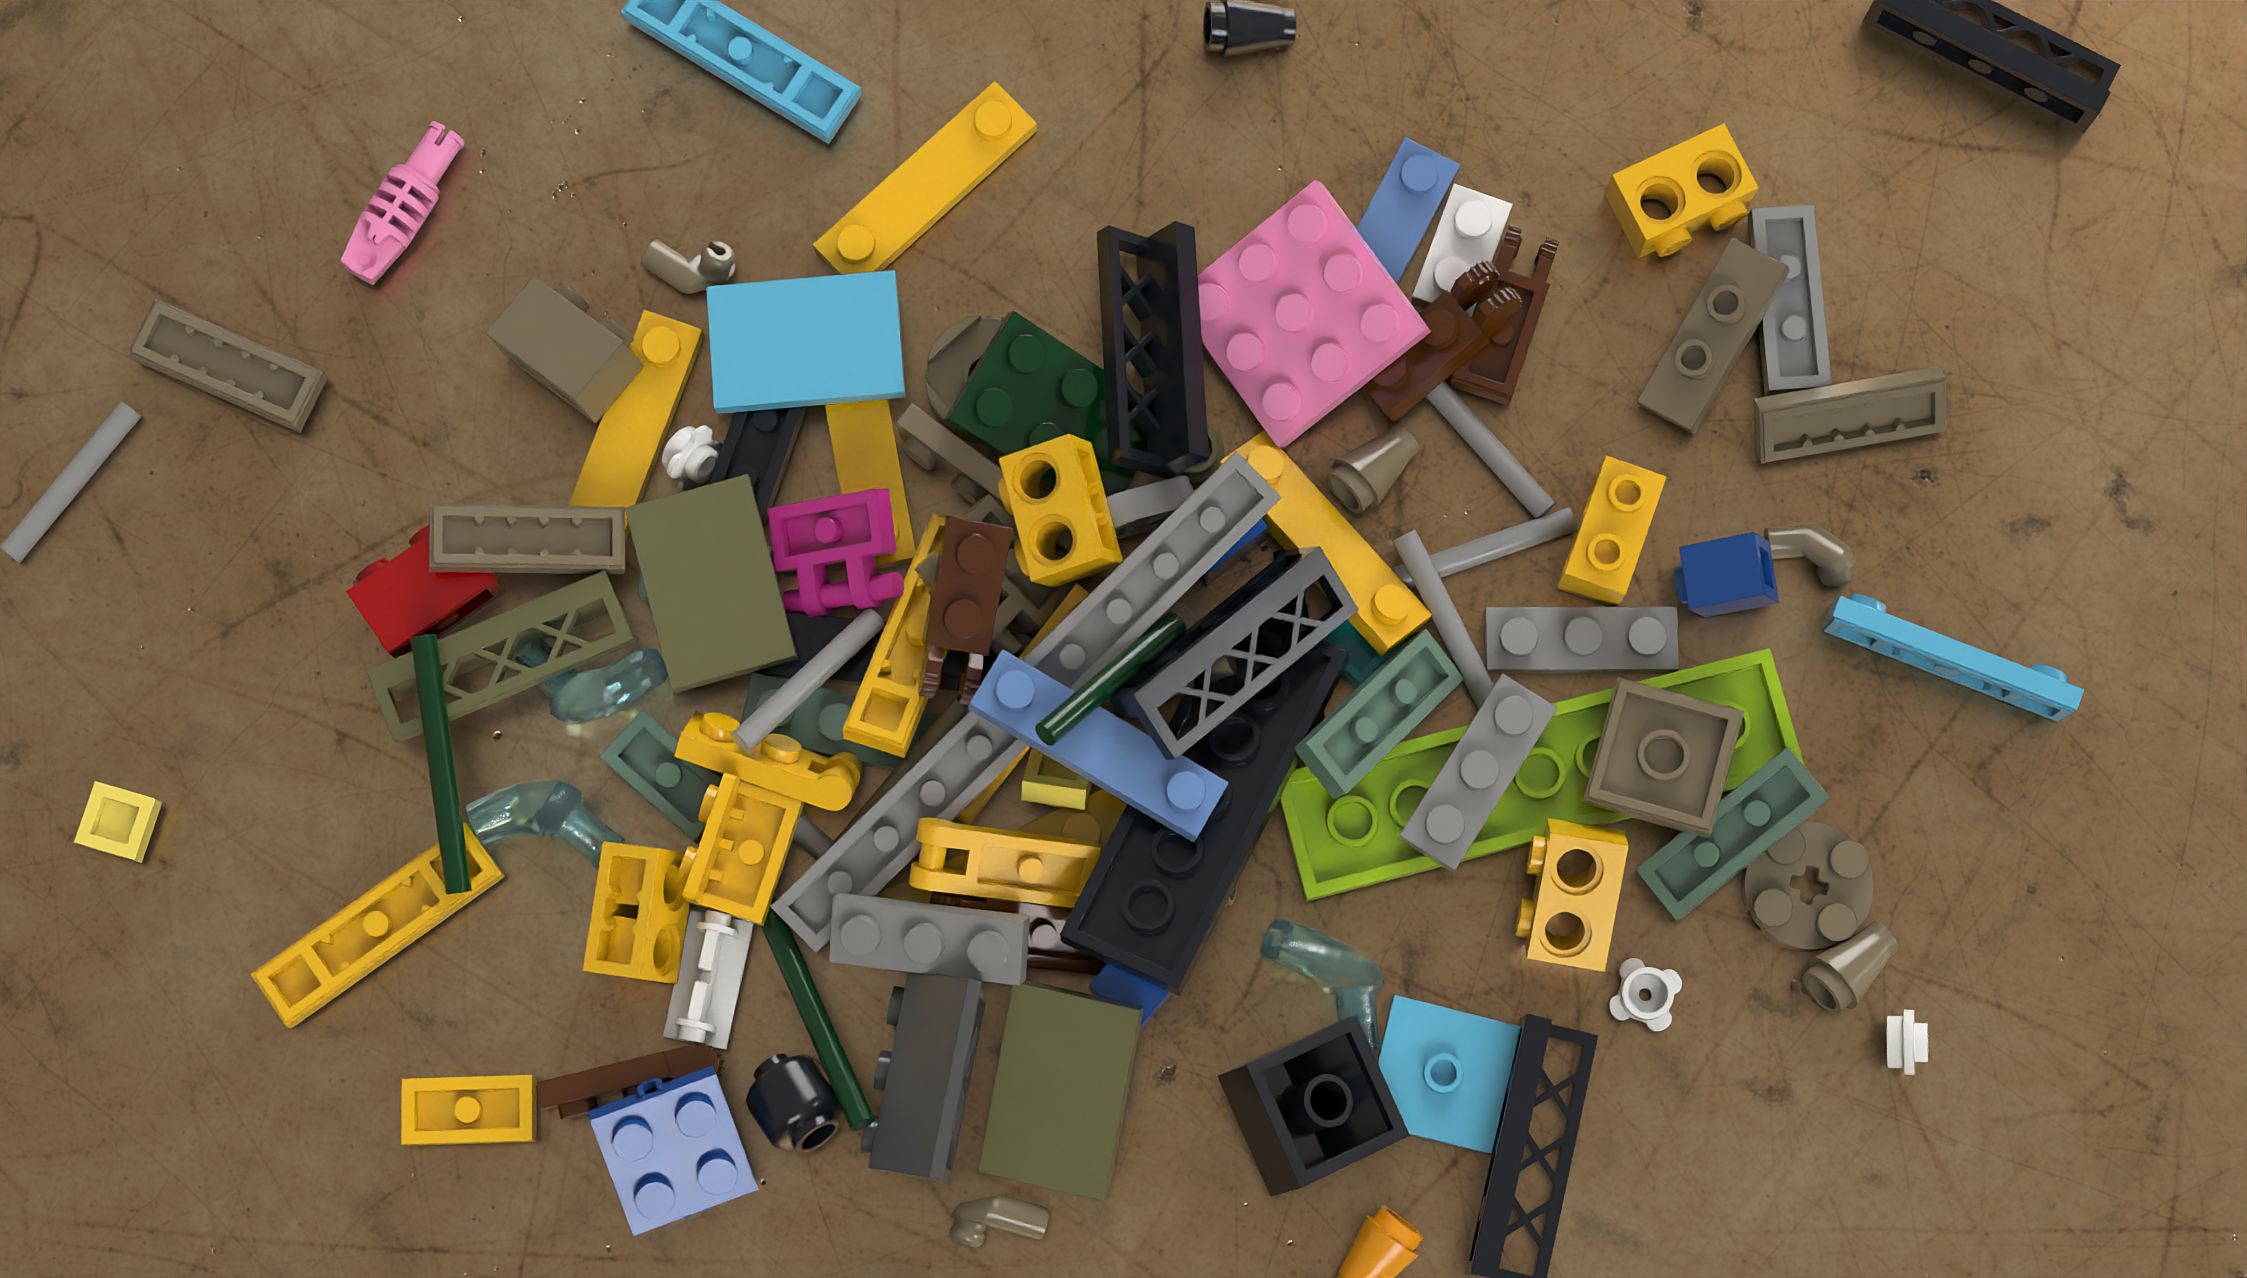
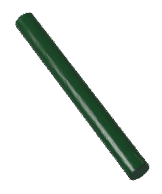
M437 635L410 637L445 891L446 895L472 891Z
M775 893L771 905L777 900ZM770 907L764 926H761L850 1130H862L870 1126L875 1121V1118L789 925Z

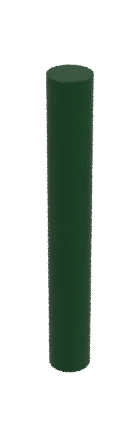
M1172 612L1165 615L1035 726L1036 734L1041 741L1049 746L1057 743L1186 632L1184 621Z

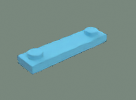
M628 0L621 10L623 20L827 144L831 142L862 96L861 87L718 0Z
M1851 594L1848 599L1840 595L1828 607L1821 626L1824 629L1823 632L2056 722L2065 719L2078 709L2084 689L2067 683L2069 676L2056 668L2043 664H2032L2031 668L1905 621L1885 613L1887 606L1869 596Z

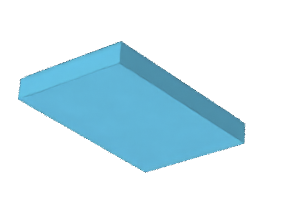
M895 270L706 286L714 409L717 414L906 398Z

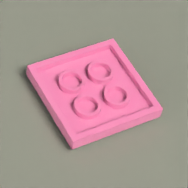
M1314 180L1198 275L1202 343L1275 445L1281 448L1289 445L1431 332L1326 187L1317 180Z

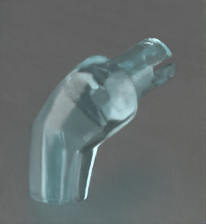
M536 638L521 649L515 658L516 663L534 668L547 662L552 648L543 638ZM642 648L627 654L605 667L587 671H576L573 669L535 686L550 700V714L555 719L568 725H577L598 720L629 708L664 683L668 675L664 660L658 650Z
M558 779L515 783L465 805L468 819L483 847L520 834H529L539 838L546 836L553 838L558 835L589 860L592 866L598 870L602 848L593 840H597L601 844L603 841L622 844L625 841L621 834L614 832L583 806L584 798L581 796V789Z
M1284 919L1276 920L1270 924L1264 935L1260 952L1265 957L1315 981L1323 988H1329V994H1335L1338 1022L1356 1015L1371 1050H1380L1376 991L1381 990V984H1385V980L1379 964L1358 949L1312 928Z

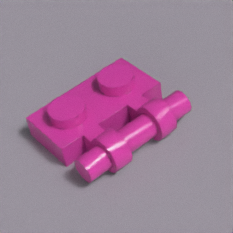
M875 488L767 509L774 569L778 572L797 570L799 588L787 590L782 596L787 613H806L808 617H822L833 614L837 607L855 605L861 610L882 606L885 599L903 595L904 582L899 572L880 574L876 570L875 556L897 553L889 489ZM846 562L848 580L831 583L827 578L826 565Z

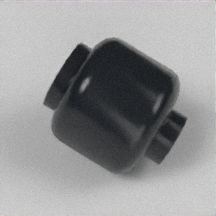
M781 1053L768 1058L758 1066L754 1072L756 1081L748 1091L746 1103L749 1112L774 1147L781 1150L795 1149L800 1154L808 1153L822 1146L835 1135L840 1127L839 1117L842 1109L824 1068L817 1059L809 1055H796L788 1058L786 1054Z

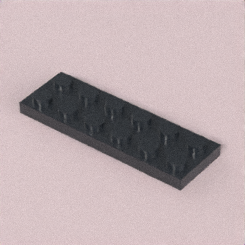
M1266 620L1259 626L1255 654L1273 657L1281 650L1284 624ZM1321 640L1181 754L1229 782L1194 843L1127 804L1059 934L1062 943L1175 995H1181L1300 759L1294 748L1319 722L1349 662L1348 651ZM1241 641L1232 649L1240 651ZM1254 663L1253 672L1262 665ZM1237 674L1210 683L1209 692L1226 695L1235 688ZM1183 696L1168 725L1174 736L1189 724L1191 697ZM1207 701L1206 710H1208L1216 702Z

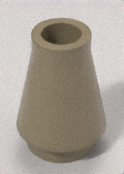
M1394 424L1386 432L1334 460V470L1326 477L1327 484L1334 496L1354 513H1362L1367 507L1377 508L1409 461L1420 452L1419 444L1405 427Z
M1872 922L1859 933L1809 960L1810 969L1802 975L1803 983L1810 995L1829 1012L1839 1014L1844 1008L1854 1009L1888 961L1900 950L1899 944L1885 926L1878 922Z

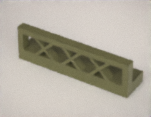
M605 570L437 640L445 699L448 694L460 698L446 704L448 721L458 719L636 643L622 610L624 605L618 590ZM606 613H609L616 633L593 643L571 635L574 627ZM550 637L556 639L547 662L529 668L511 661L514 652ZM566 644H570L578 648L574 651L562 655ZM412 651L366 670L393 740L399 744L422 734L421 716L403 723L396 702L418 694ZM491 662L497 664L487 688L471 694L451 686L455 677ZM507 669L520 673L503 680Z

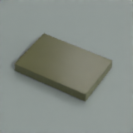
M748 474L625 507L670 687L674 693L798 659L755 493Z
M1025 980L1020 986L1012 985L978 1172L1104 1202L1109 1196L1144 1006Z

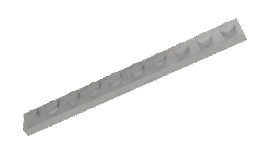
M1235 451L1022 661L1076 692L1134 643L1282 497ZM969 711L770 907L817 953L830 940L832 899L836 895L847 893L874 897L920 852L922 843L916 840L919 818L931 817L952 821L1028 744Z

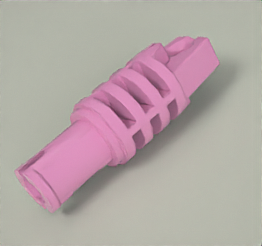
M436 121L430 122L428 130L406 164H398L390 169L358 218V222L340 261L343 268L361 280L372 285L378 281L403 251L407 249L438 201V193L440 191L436 185L458 151L465 145V141L451 129L446 135L443 132L445 130L444 125Z

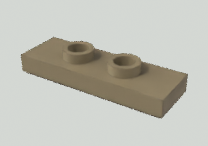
M1731 238L1637 400L1638 404L1695 435L1790 272L1788 266Z
M154 299L127 352L128 356L139 363L301 433L328 379L325 373L157 299Z
M1940 366L1753 399L1755 453L1761 463L1946 431V375Z
M430 504L429 572L596 574L605 570L607 574H624L625 507Z

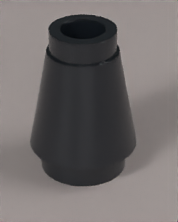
M1250 0L1206 2L1203 16V39L1206 51H1219L1220 56L1223 58L1294 44L1296 15L1293 8H1282L1281 6Z

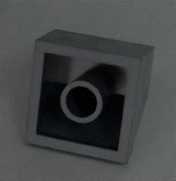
M1356 1015L1272 1050L1217 1076L1271 1197L1305 1187L1410 1136Z

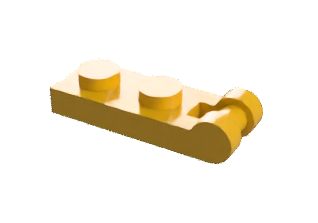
M695 711L680 734L674 757L723 774L726 772L736 775L745 782L830 811L842 810L849 804L855 789L863 777L864 768L862 762L854 754L838 752L829 758L803 749L798 741L782 734H768L757 746L747 753L740 749L731 737V733L740 726V723L733 717L722 713L709 712L703 714Z
M924 817L919 818L916 840L922 844L919 861L913 862L911 865L909 884L913 887L929 891L1073 908L1099 859L1101 847L1097 841L957 824L945 819ZM947 848L965 850L962 869L944 866Z

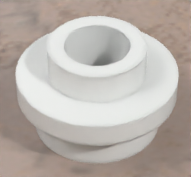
M1904 1009V1016H1887L1888 1068H1904L1905 1075H1915L1916 1062H1928V1023H1915V1011Z

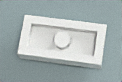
M1454 183L1412 295L1411 303L1426 308L1446 290L1451 292L1455 280L1464 272H1468L1470 267L1487 260L1489 263H1492L1513 204ZM1477 302L1466 311L1471 318Z

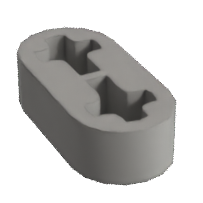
M1188 476L1167 479L1125 490L1107 497L1117 540L1155 530L1194 492Z

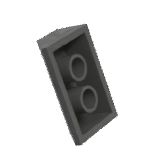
M908 973L905 988L894 986L888 1008L887 1024L897 1026L892 1052L881 1050L874 1078V1089L884 1090L879 1116H874L875 1121L870 1126L864 1128L860 1153L871 1155L868 1168L875 1171L950 1185L988 996L982 981Z

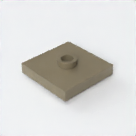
M1617 677L1582 804L1709 839L1744 711Z

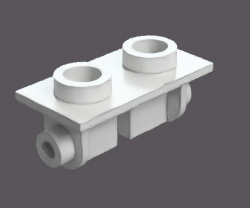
M706 910V913L690 911L678 984H674L663 1037L700 1045L705 1043L706 1046L727 1050L754 923L734 919L729 914Z

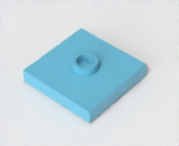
M1394 995L1377 1063L1409 1134L1488 1155L1492 1154L1521 1026Z

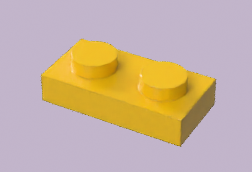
M505 1075L402 1079L401 1145L537 1142V1076Z

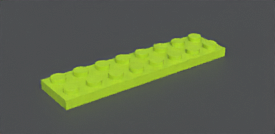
M1770 648L1638 681V683L1744 711L1722 795L1731 793L1787 747L1793 751L1804 765ZM1614 688L1552 703L1557 707V710L1460 862L1529 845L1533 835L1544 837L1547 818L1593 826H1603L1633 818L1582 804ZM1469 725L1399 742L1347 794L1335 799L1330 796L1307 766L1294 769L1279 799L1306 902L1442 867L1398 839Z

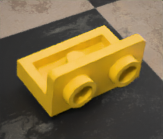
M724 772L720 785L710 784L704 795L698 820L706 823L699 847L689 846L681 862L677 883L685 885L683 897L689 903L764 926L805 803L766 788L741 781L738 776Z

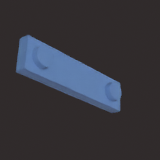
M1407 137L1404 138L1356 228L1397 285H1399L1461 165Z
M1002 649L967 709L1194 843L1229 782L1183 755H1180L1175 760H1166L1151 736L1100 706L1053 746L1045 744L1036 734L1035 726L1069 698L1074 691Z

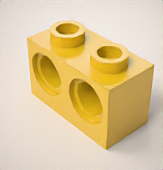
M1725 123L1612 174L1605 191V196L1637 258L1643 257L1655 250L1659 257H1663L1688 245L1693 240L1691 234L1712 224L1715 231H1720L1745 218L1749 213L1746 208L1750 206L1759 187ZM1706 173L1718 176L1724 182L1726 191L1719 194L1705 191L1699 185L1697 176ZM1648 199L1659 200L1669 208L1671 217L1664 220L1650 218L1642 210L1641 202Z
M1066 434L999 458L1004 477L998 482L1000 497L1008 513L1014 515L1020 538L1015 540L1014 543L1015 555L1021 570L1026 576L1030 577L1032 582L1055 588L1118 567L1123 562L1091 442L1071 434ZM1054 468L1056 473L1055 487L1048 496L1042 498L1039 492L1040 479L1047 470ZM1070 529L1073 537L1072 547L1065 557L1058 559L1055 553V542L1064 530Z
M1607 455L1605 456L1596 473L1556 589L1606 607L1619 606L1627 593L1665 484L1666 476Z
M1547 818L1544 837L1532 836L1526 873L1537 875L1532 899L1521 897L1515 927V936L1525 938L1527 959L1605 972L1629 847L1625 831ZM1580 849L1588 852L1593 857V862L1585 872L1571 875L1563 872L1557 866L1560 857L1567 851ZM1561 912L1575 914L1581 919L1579 928L1568 936H1556L1546 929V924L1552 916Z
M603 841L582 971L678 984L690 903L683 897L685 885L677 883L679 869L685 853Z

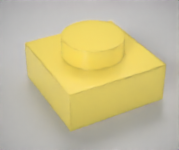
M1032 747L1022 779L1021 801L1085 810L1092 782Z
M95 781L74 843L142 863L162 802L152 797Z

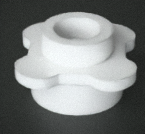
M702 425L697 429L692 426L680 429L671 437L664 448L662 465L670 477L679 479L678 488L682 491L694 489L699 483L707 481L712 476L723 444L718 440L713 441L711 438L713 431L706 425Z
M1637 958L1626 960L1620 965L1618 971L1622 979L1618 993L1609 1001L1611 1015L1619 1021L1632 1018L1644 1022L1648 1029L1654 1032L1666 1029L1672 1021L1669 1009L1673 1003L1674 994L1678 993L1682 987L1680 976L1672 969L1661 971L1657 968L1645 967L1643 962ZM1641 989H1648L1651 992L1650 1000H1641L1639 997Z

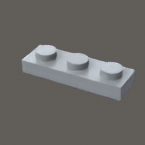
M1814 205L1751 208L1748 214L1750 247L1786 264L1790 270L1758 325L1765 396H1772L1832 385Z
M1486 607L1484 610L1485 667L1489 674H1669L1677 672L1679 670L1677 607Z
M1502 673L1398 839L1453 873L1547 726L1557 707Z
M839 893L832 899L829 962L1020 986L1026 980L1030 915Z

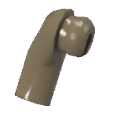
M657 239L648 246L640 264L679 291L691 294L706 290V286L724 285L735 272V254L729 245L714 241L710 242L708 247L703 248L701 253L684 257Z
M1801 525L1765 528L1764 538L1770 542L1772 559L1806 557L1819 566L1818 576L1821 582L1827 586H1843L1852 579L1853 570L1851 566L1856 563L1852 547L1822 526Z
M1003 1195L962 1202L954 1209L950 1216L955 1219L950 1228L949 1236L954 1242L978 1248L984 1243L987 1226L1039 1240L1046 1230L1049 1211L1046 1207Z

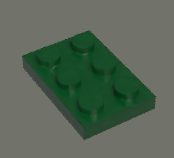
M1012 311L1008 313L944 418V421L1000 457L1066 434L1074 435L1092 443L1106 498L1125 491L1136 470L1109 463L1104 370L1017 312ZM1134 419L1129 422L1130 448L1147 452V437ZM1054 468L1047 470L1040 479V483L1051 490L1054 489L1056 484Z

